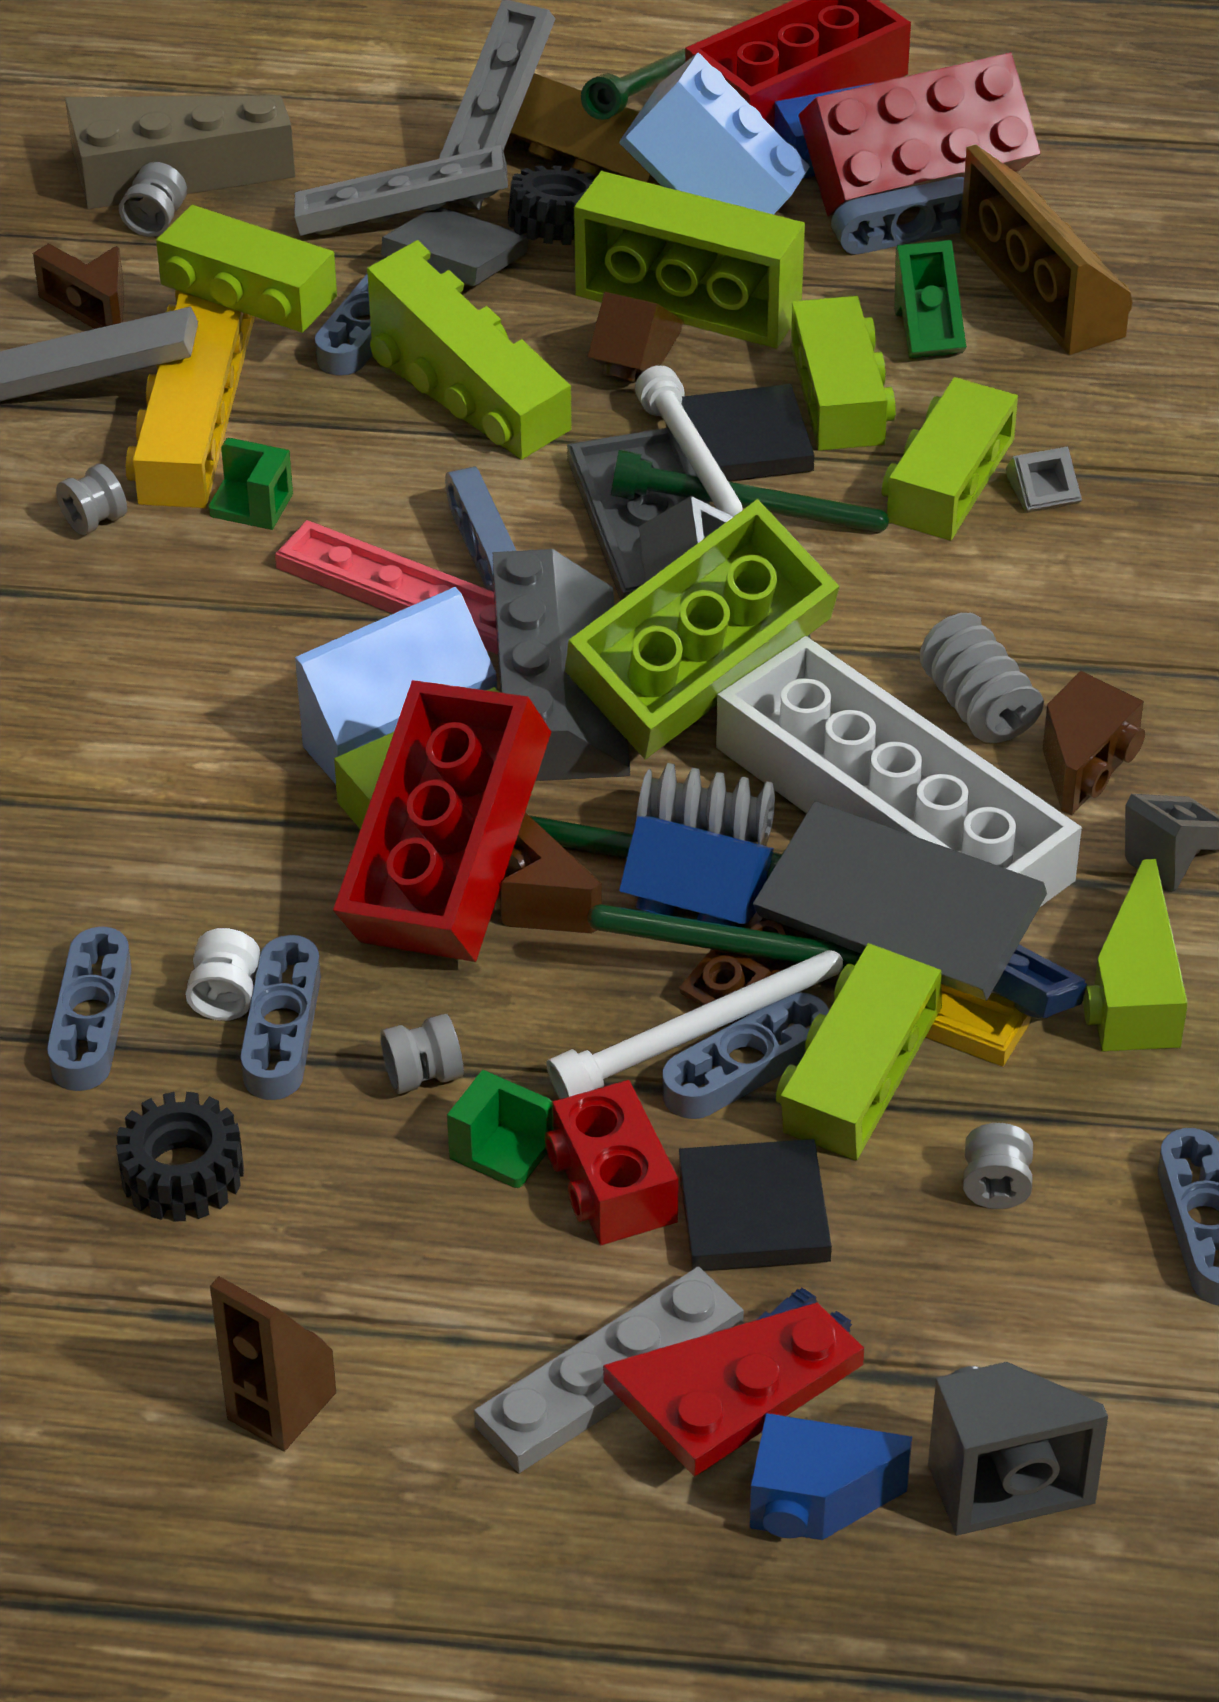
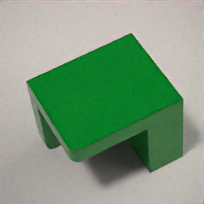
M226 438L221 446L224 480L209 504L210 516L212 518L273 530L293 496L290 450Z
M482 1070L447 1114L449 1159L511 1187H522L547 1154L545 1132L553 1130L552 1101L545 1096Z

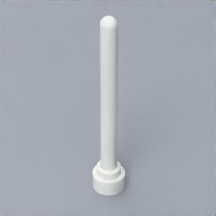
M659 365L646 369L636 381L635 393L637 398L649 414L663 417L716 508L734 517L742 511V504L681 405L682 396H684L682 383L676 373L669 367Z
M828 950L593 1055L588 1050L579 1054L574 1049L566 1051L547 1060V1070L552 1085L559 1099L601 1088L604 1086L603 1079L836 976L843 968V959L839 953Z

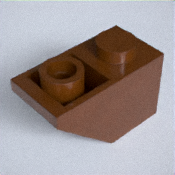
M1081 670L1047 704L1043 739V752L1060 808L1070 815H1073L1090 796L1096 798L1103 792L1111 774L1123 761L1129 763L1136 757L1145 738V730L1140 728L1144 701Z

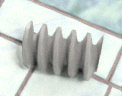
M958 613L934 625L927 634L920 649V663L926 674L933 679L939 691L944 693L949 704L956 709L959 717L963 722L967 723L970 731L976 738L989 743L1011 740L1024 733L1037 721L1044 705L1041 693L1038 689L1032 687L1027 675L1020 672L1016 661L1008 657L1005 647L996 641L993 632L981 625V617L973 613Z
M667 763L659 779L652 777L651 769H648L640 791L637 816L655 817L767 846L774 816L773 782L766 781L759 795L752 797L749 779L741 777L734 791L730 793L726 792L724 773L716 772L709 787L703 788L698 768H691L683 784L677 783L675 764Z

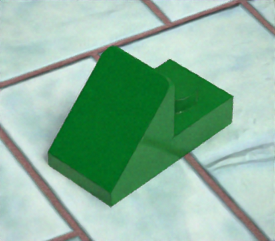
M952 240L897 245L894 311L895 316H903L908 358L963 353L967 348Z

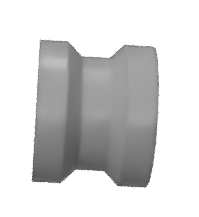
M96 464L88 468L85 477L79 480L67 478L56 486V495L61 511L70 526L80 535H86L95 531L98 523L104 519L115 521L127 513V502L123 489L113 472L104 464Z
M1007 1123L981 1125L969 1133L965 1140V1159L968 1166L964 1170L963 1190L970 1200L986 1208L1006 1209L1016 1207L1028 1199L1032 1192V1173L1028 1166L1032 1163L1033 1141L1029 1134L1021 1128Z

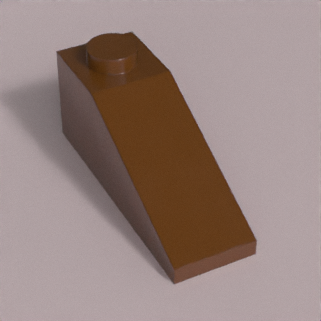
M218 1276L210 1285L227 1419L285 1452L337 1393L333 1350L318 1335L303 1328L278 1308Z

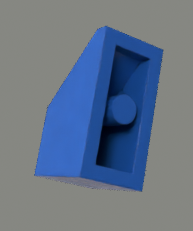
M766 1413L751 1483L750 1528L768 1531L781 1538L806 1537L818 1540L826 1539L907 1492L912 1436Z

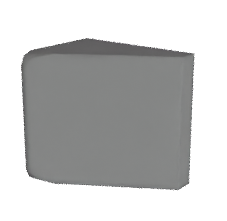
M1068 447L1013 456L1005 468L1008 480L1025 513L1078 504L1082 501Z

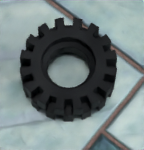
M552 165V170H546L544 166H535L534 171L526 168L521 170L520 174L515 173L510 186L507 219L509 227H514V232L519 235L527 233L526 238L533 241L540 237L544 238L543 243L553 244V240H560L562 245H571L572 240H575L574 207L594 181L595 175L589 172L580 175V169L576 168L563 171L561 170L562 166Z
M175 1092L163 1094L164 1105L158 1107L150 1098L141 1103L143 1116L131 1110L125 1117L126 1128L119 1127L116 1135L119 1170L126 1197L132 1196L133 1206L141 1212L149 1205L151 1217L162 1220L166 1210H172L174 1222L186 1221L185 1211L195 1209L198 1219L208 1216V1203L213 1202L221 1209L229 1203L227 1191L236 1194L241 1186L240 1176H244L240 1131L238 1123L235 1124L234 1114L228 1107L220 1111L219 1101L210 1096L203 1105H200L199 1095L195 1092H186L185 1102H176ZM182 1147L195 1148L205 1152L199 1159L183 1165H168L155 1160L169 1150Z

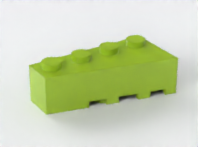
M419 240L367 268L371 323L370 347L373 358L380 365L397 373L410 382L419 392L426 393L449 409L454 416L465 420L488 436L493 443L501 445L521 460L572 430L571 385L523 339L513 344L501 324V318L488 306L480 310L474 307L460 293L463 291L464 283L450 270L440 274L427 262L430 259L431 252Z

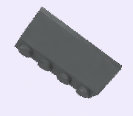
M554 549L492 552L500 692L529 696L551 730L536 781L630 776L628 740L565 672L568 640L615 605L613 587Z

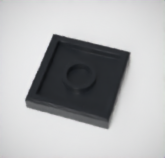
M791 384L682 396V407L728 481L814 471L815 455Z
M815 1139L679 1148V1172L692 1270L698 1266L703 1271L831 1262L832 1244Z

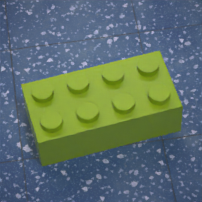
M600 171L575 205L576 296L602 302L605 291L657 303L684 320L683 324L778 349L791 328L792 301L802 300L805 222Z
M757 499L568 640L565 672L646 760L717 706L718 693L804 636L810 635L831 619L840 586Z

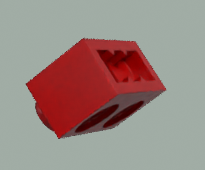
M630 1080L552 1101L553 1130L545 1132V1145L548 1157L556 1172L565 1170L570 1180L568 1183V1193L574 1214L579 1222L589 1220L600 1246L678 1223V1177Z

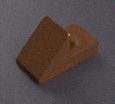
M49 243L33 253L38 295L41 299L94 329L123 323L124 281L120 248L118 246L111 248L88 264Z
M525 812L506 869L508 877L500 885L502 923L506 926L517 928L594 933L597 930L589 925L587 914L593 906L602 905V884Z

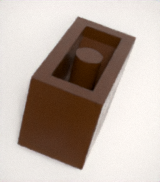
M604 291L588 357L604 365L603 375L634 382L637 373L641 374L650 367L662 365L681 333L684 320L657 303Z

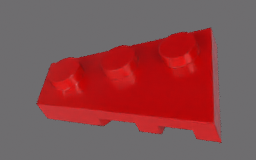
M816 1302L603 1365V1383L695 1477L762 1433L766 1413L787 1416L863 1366L864 1347Z

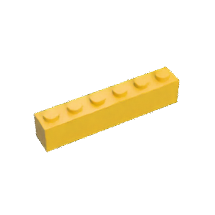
M175 290L177 303L176 305L169 304L167 312L191 307L198 320L192 354L190 358L156 365L157 374H149L146 385V402L148 407L147 410L140 409L138 411L136 421V438L138 443L137 446L128 447L126 477L127 480L135 481L138 505L207 508L221 453V446L224 441L255 317Z

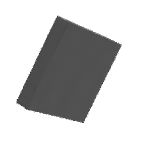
M440 207L424 212L383 236L381 255L388 257L414 241L419 240L431 252L430 259L427 262L440 274L450 270L464 284L474 287L527 254L529 239L526 238L527 235L525 234L519 235L513 230Z

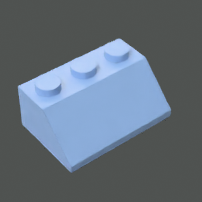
M699 52L658 84L619 141L663 187L773 215L792 196L810 167L800 157L797 150L788 144L762 118L759 111L749 105L725 80L720 71L712 67Z
M456 587L295 657L303 748L335 784L334 758L395 731L412 680L480 690H489L493 687L497 689L495 669L462 593Z

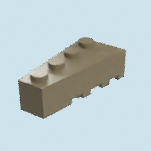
M281 95L65 97L71 148L88 209L119 205L128 189L132 187V182L142 166L151 162L168 164L176 169L186 182L187 194L295 177L292 127Z

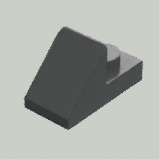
M1131 794L1125 805L1126 860L1130 865L1139 869L1142 860L1156 859L1161 885L1168 890L1175 891L1179 887L1195 855L1199 854L1201 849L1219 850V815L1188 796Z

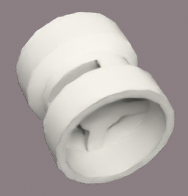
M230 928L213 929L199 937L193 957L195 969L190 974L185 994L187 1003L195 1012L206 1018L225 1021L240 1018L248 1012L254 990L252 979L256 976L260 959V949L254 939L241 931Z

